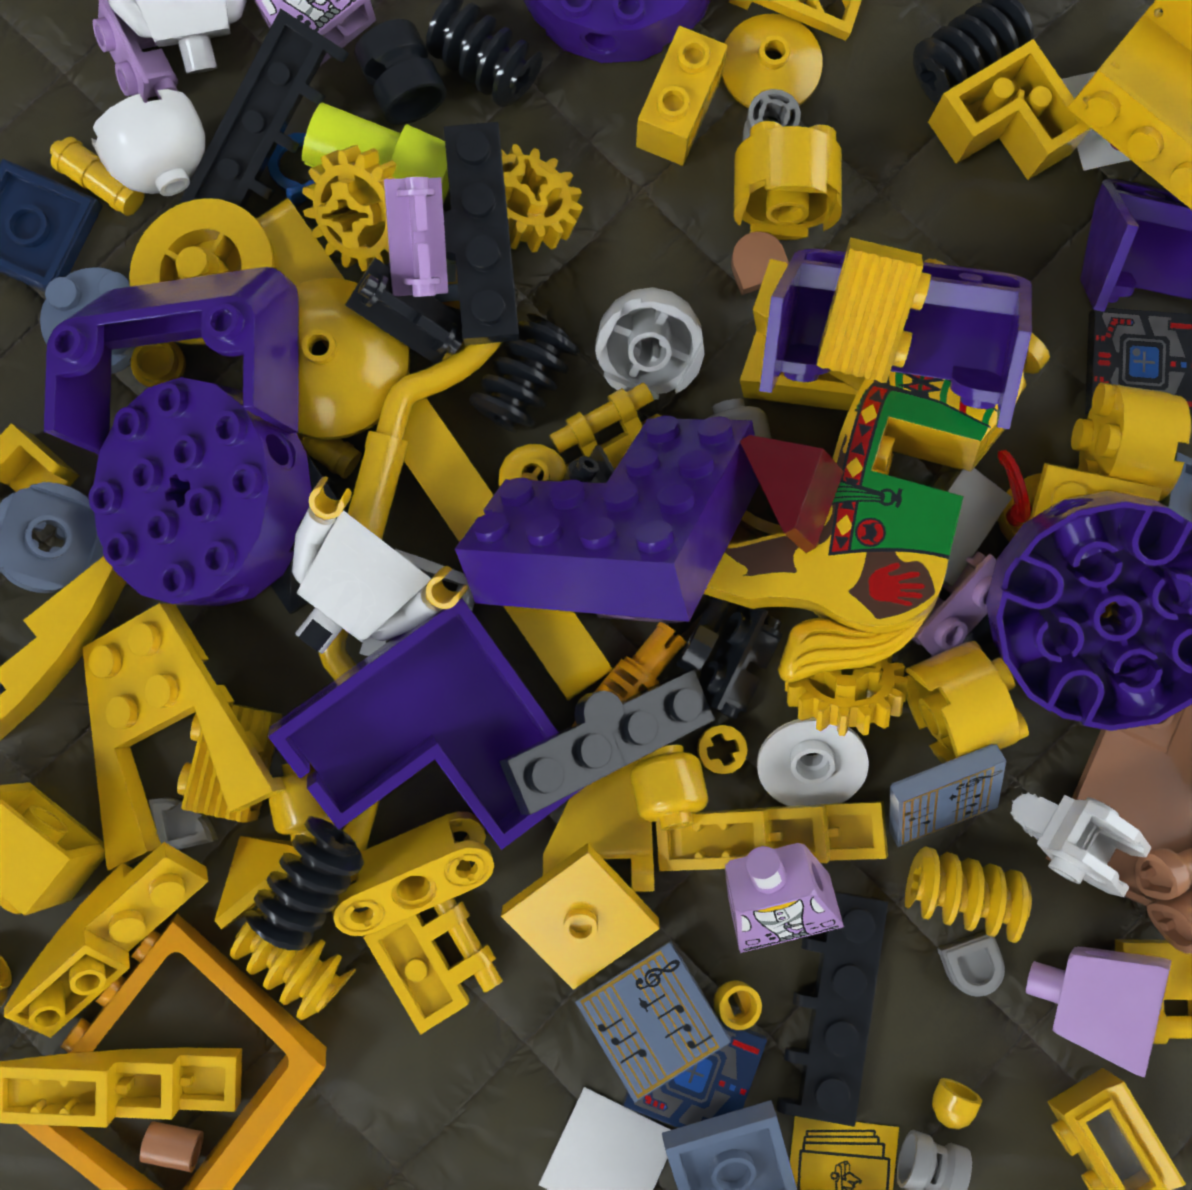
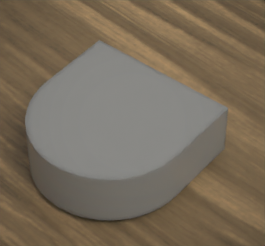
M986 931L937 948L950 982L965 994L976 997L986 996L994 992L1002 983L1005 974L1004 960L995 937L986 935Z

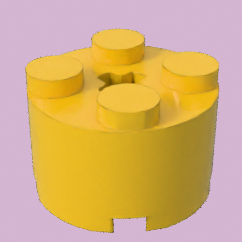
M763 121L753 125L750 129V137L745 139L735 152L734 219L736 223L740 226L743 220L750 224V233L766 232L778 240L808 237L810 227L822 223L823 232L833 227L839 221L842 214V151L836 141V131L834 128L828 125H814L809 128L801 126L782 127L774 121Z
M1099 383L1094 391L1092 408L1087 419H1078L1072 431L1071 447L1073 450L1080 451L1078 470L1158 486L1162 488L1159 501H1162L1175 487L1185 463L1174 461L1178 442L1189 444L1191 416L1188 403L1183 397L1167 392Z
M975 641L964 642L905 669V672L909 674L905 676V678H908L906 699L919 729L928 727L931 734L938 740L930 744L929 747L942 764L991 744H997L999 749L1002 750L1029 736L1027 723L1020 711L1014 707L1008 692L1015 687L1011 671L1001 658L990 661Z

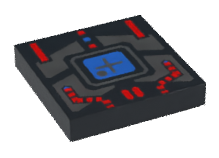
M1106 308L1105 312L1091 310L1088 322L1085 414H1089L1092 408V399L1098 384L1109 383L1181 396L1188 403L1192 421V314Z

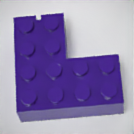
M660 416L654 419H647L607 483H587L578 480H565L561 482L535 481L527 478L505 479L484 508L485 515L476 519L455 548L475 603L689 622L760 484L740 443V440L748 435L755 436L752 420H730L722 416L708 419H676L673 416Z
M463 598L455 606L449 609H442L436 615L410 631L394 637L270 726L268 733L269 739L300 779L310 772V763L314 767L315 771L307 776V789L338 830L434 759L501 850L580 791L578 790L531 815H521L499 761L558 733V731Z

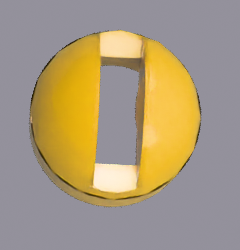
M733 980L724 983L717 988L713 998L717 1017L731 1029H748L760 1017L762 1011L761 998L752 987L742 981ZM732 994L741 1010V1013L735 1016L728 1001Z
M941 1078L939 1080L932 1100V1106L939 1122L947 1128L958 1130L971 1124L982 1104V1099L976 1092L948 1078Z

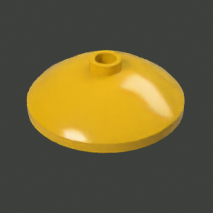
M319 278L295 285L299 295V409L297 433L299 435L314 439L333 440L351 437L370 429L379 422L384 400L391 387L401 378L409 375L410 348L345 306V303L358 284L356 282L338 278ZM321 340L328 341L329 349L325 354L321 356L312 354V348L316 342Z

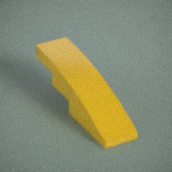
M104 556L23 620L35 634L36 638L0 666V683L6 689L0 694V741L32 713L55 689L82 657V647L92 642L111 614L127 582L114 571L112 565L105 560Z
M884 801L698 812L692 815L693 825L670 831H662L660 822H656L659 871L725 869V864L730 860L745 857L757 847L767 846L776 849L795 843L805 844L820 863H828L835 860L886 859L888 857Z
M178 1047L119 1049L0 1061V1123L107 1128L115 1117L172 1120L178 1110L235 1112L241 1103L242 1048Z

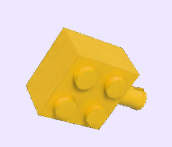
M30 782L0 785V906L11 913L26 916L71 901L105 859L104 842Z

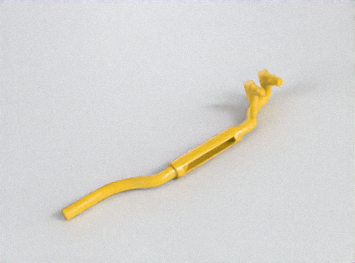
M460 301L442 302L446 306L460 310ZM462 342L455 354L451 355L447 352L442 359L443 361L427 369L404 376L391 387L384 400L376 432L368 431L364 446L365 452L347 513L381 540L409 442L403 440V436L413 404L421 399L440 393L466 379L484 365L497 351L502 342L467 346ZM345 629L341 630L323 654L319 653L323 667L334 680L357 665L347 653L346 641L349 632ZM379 801L343 828V831L355 841L360 852L367 848Z

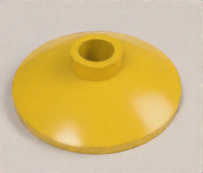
M760 14L748 18L736 26L725 41L728 48L722 79L729 93L743 106L749 108L752 100L758 94L770 89L783 90L791 94L800 106L815 91L822 73V52L815 36L801 22L781 14ZM765 51H776L782 57L776 60L770 59L765 54Z

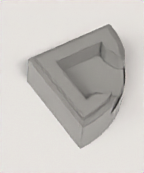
M176 798L149 800L151 814L161 844L166 842L179 850L218 840L215 828L205 814L182 810L183 800Z

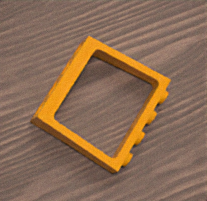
M177 913L161 934L153 930L139 943L131 955L132 958L138 961L134 969L126 978L121 975L98 996L95 1002L103 1006L101 1011L91 1023L81 1018L66 1036L60 1047L68 1053L93 1052L166 957L174 952L183 954L286 1054L182 1189L232 1190L325 1069L327 1047ZM18 1124L101 1190H164L77 1126Z

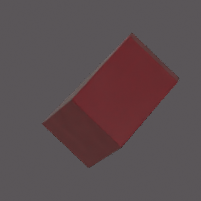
M748 435L740 440L784 534L805 553L815 549L844 471L823 448Z

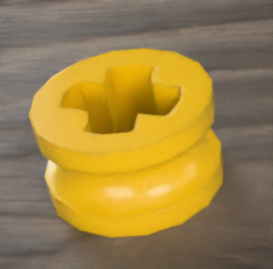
M726 725L713 726L704 731L698 739L696 748L702 765L711 772L719 774L733 773L739 769L746 760L748 751L746 740L741 732ZM717 734H720L724 741L734 740L737 750L729 753L733 760L726 765H723L719 758L710 759L707 754V748L714 746L711 738Z

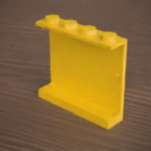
M1155 0L1067 108L1191 210L1192 0Z

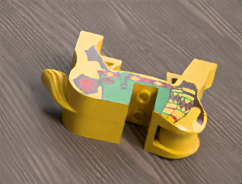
M770 259L753 307L756 333L740 378L743 397L849 411L841 429L833 460L844 472L815 549L805 553L784 534L780 525L765 521L746 510L704 594L751 609L792 607L813 611L820 617L802 621L790 631L778 672L782 680L795 682L822 672L866 667L893 655L915 636L934 609L944 582L964 496L889 476L888 473L894 455L892 451L971 472L1005 429L997 428L998 404L991 409H977L966 406L960 401V396L950 389L951 380L890 371L887 383H880L877 380H868L865 377H856L853 374H844L841 371L831 370L828 373L819 375L816 381L798 382L786 378L784 372H781L772 393L760 391L771 296L788 266L786 262ZM1024 370L1022 373L1016 403L1019 399V396L1023 388Z

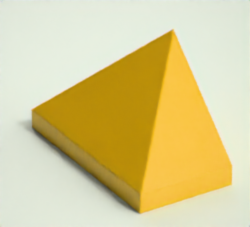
M249 836L239 837L215 917V922L221 929L236 922L245 915L244 912L256 906L254 896L258 890L266 889L273 891L266 881L270 872L279 871L287 874L279 863L283 853H292L301 857L291 841Z

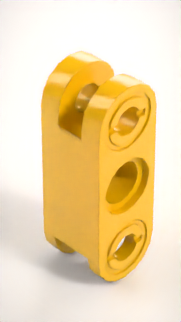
M457 811L446 814L362 851L364 860L362 869L359 873L350 876L351 882L355 880L357 882L350 884L346 892L338 895L339 900L332 910L335 926L342 933L350 936L372 934L485 883L493 873L494 862L490 849L484 844L486 834L483 824L476 815L470 812ZM463 831L467 835L463 838L464 841L459 842L455 841L453 833ZM470 861L475 862L473 867H471ZM363 907H368V909H366L365 911H361V912H355V911H354L355 909H359V908H363Z

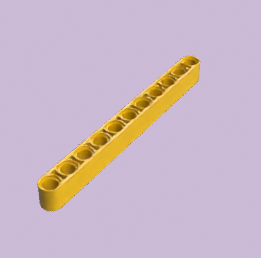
M289 198L256 218L271 242L275 269L284 274L295 285L319 278L344 279L331 258L324 253L325 250L317 238L312 237L311 229ZM322 340L326 348L329 349V342ZM424 398L414 403L410 411L403 440L409 442L404 462L460 542L476 519L485 515L484 508L494 495L428 399ZM504 606L568 701L613 670L574 612Z

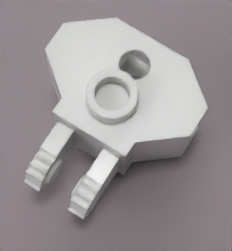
M1028 792L1027 794L1021 793L1014 801L1012 800V812L1010 813L1014 817L1013 819L1023 827L1026 833L1038 840L1037 845L1051 859L1048 865L1049 868L1074 883L1081 884L1082 880L1108 894L1120 897L1125 896L1129 886L1119 880L1120 875L1107 864L1116 848L1131 856L1147 857L1151 846L1140 830L1119 817L1118 812L1108 805L1090 797H1087L1086 800H1075L1064 795L1060 804L1057 805L1041 796L1038 798L1036 794L1031 795Z

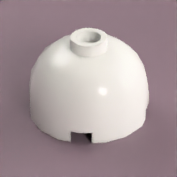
M163 89L157 90L162 100L144 103L141 95L137 94L110 107L96 120L93 126L98 137L97 140L91 138L92 145L110 175L132 191L172 196L185 190L189 186L190 179L193 177L205 154V132L191 100L183 92Z
M654 287L632 290L616 299L601 319L595 346L597 360L610 386L616 390L623 388L627 392L644 382L654 400L659 399V394L668 393L674 389L676 394L685 389L698 375L705 355L702 327L689 303L671 291Z

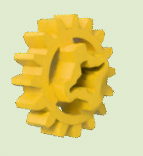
M518 144L512 145L508 155L501 149L511 248L516 249L520 241L527 242L531 252H537L543 241L551 250L555 249L560 238L568 240L583 208L582 205L577 203L582 194L581 189L569 187L573 174L571 172L559 173L556 170L558 163L556 158H551L547 162L541 160L539 149L533 148L530 155L523 154Z
M358 145L322 156V164L312 167L308 171L315 183L303 187L302 191L306 197L313 200V206L303 210L304 216L315 218L318 224L311 232L312 237L320 238L324 236L328 241L324 253L330 256L338 251L341 252L342 266L346 268L358 262L361 270L366 271L374 257L386 265L389 264L384 179H395L393 174L397 164L392 160L379 165L378 150L373 148L361 153Z
M893 655L866 667L822 672L795 682L785 681L787 704L789 707H798V719L801 721L812 717L816 718V730L822 731L830 724L837 726L839 736H845L848 732V727H856L862 735H868L871 723H875L877 726L885 729L889 727L890 715L901 716L908 688V678L904 677L905 666L903 663H892Z

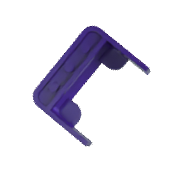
M1117 179L1103 180L1094 204L1080 277L1093 310L1105 312L1108 302L1115 303L1119 297L1131 296L1135 288L1192 300V210L1168 190Z
M804 249L794 253L771 296L760 391L772 393L781 372H784V376L793 381L813 382L819 378V375L831 371L829 368L822 369L817 366V355L846 252L826 249ZM923 262L922 272L931 274L927 296L920 311L911 308L909 310L904 326V331L912 332L909 352L904 366L901 368L892 365L891 372L951 380L950 389L960 396V401L964 405L977 409H991L998 404L997 428L1010 429L1032 334L1031 282L1023 277L1009 273Z
M261 267L117 288L103 293L58 324L50 334L46 352L44 432L99 455V451L110 431L112 350L203 338L209 348L223 356L243 355V408L288 434L298 433L299 295L295 284L277 269Z

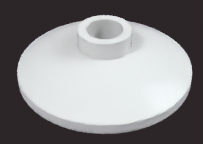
M814 717L803 721L796 719L785 723L765 739L759 750L757 768L761 784L774 799L787 806L845 802L861 788L869 768L867 750L858 734L848 727L846 735L839 736L837 726L830 724L822 731L816 730L817 719ZM809 753H817L816 755H813V756H807V755H806V754H809Z

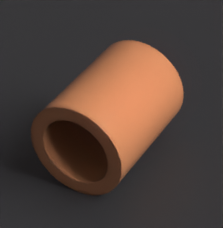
M152 1121L142 1141L140 1162L191 1173L201 1153L204 1132Z

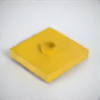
M589 843L585 844L502 905L501 917L573 990L660 929L659 917Z

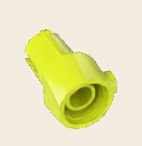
M323 102L318 105L309 123L303 144L302 161L305 162V165L310 167L322 164V156L353 145H358L361 153L374 148L378 150L379 165L392 160L397 164L393 174L395 179L406 177H441L444 204L449 191L445 141L408 124L399 133Z

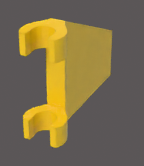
M641 758L587 785L568 800L543 853V875L589 843L604 860L631 859V889L634 892L654 891L652 822L646 821L639 816L631 782V771L636 764L641 762Z

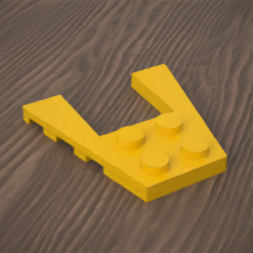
M159 603L82 647L108 871L115 870L121 863L131 865L147 857L161 845L130 746L195 712L229 812L245 810L286 790L281 777L273 778L261 759L260 755L265 751L253 731H244L230 708V705L235 701L225 685H217L204 665V662L209 659L176 604Z

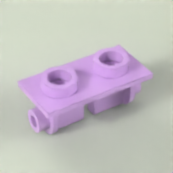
M99 0L98 18L93 19L94 34L103 52L109 51L115 62L116 77L124 95L134 96L140 94L144 103H147L148 98L158 96L162 100L157 90L170 89L178 91L176 88L178 79L162 48L143 52L142 49L157 46L153 38L138 36L111 9L108 0Z
M441 177L384 179L392 295L421 297L447 294L448 279Z
M977 551L972 558L968 557L965 560L968 564L953 586L942 585V588L950 596L945 601L939 597L937 598L931 615L911 639L918 645L922 644L932 657L962 644L970 631L988 613L986 599L996 564V559L991 554L986 557Z

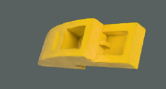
M166 842L158 846L134 869L121 863L79 905L39 954L4 1007V1017L51 1038L130 968L129 951L209 882L206 866Z

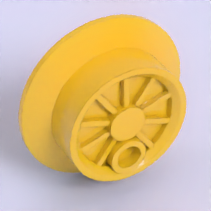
M204 198L191 200L167 210L146 229L132 257L129 273L130 287L261 267L275 268L274 254L269 237L262 225L242 207L220 199ZM203 338L176 341L184 344H206Z

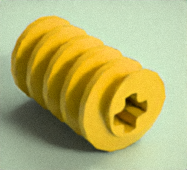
M927 846L918 851L910 867L905 891V907L907 909L913 905L915 900H918L921 905V917L929 920L936 907L940 906L942 907L943 923L949 926L954 922L958 912H963L964 929L968 931H973L980 918H985L986 935L990 937H995L1002 923L1007 924L1006 934L1008 941L1017 943L1020 940L1032 906L1031 886L1022 872L1010 869L1004 873L1000 866L990 863L982 867L978 860L967 858L961 862L956 854L949 852L939 857L936 849Z
M247 921L237 933L230 950V956L235 960L252 953L246 969L251 975L269 968L263 982V986L267 990L286 983L280 996V1002L283 1005H288L301 997L302 1002L296 1015L300 1020L319 1013L356 971L353 968L338 976L336 971L342 959V956L338 953L325 961H321L319 957L326 943L322 938L302 950H286L275 947L253 931Z

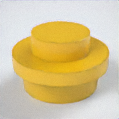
M174 342L137 346L131 357L133 375L147 388L183 377L186 368L185 355Z

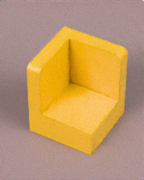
M11 423L1 433L0 482L8 485L15 492L42 482L58 483L70 487L80 476L35 435Z

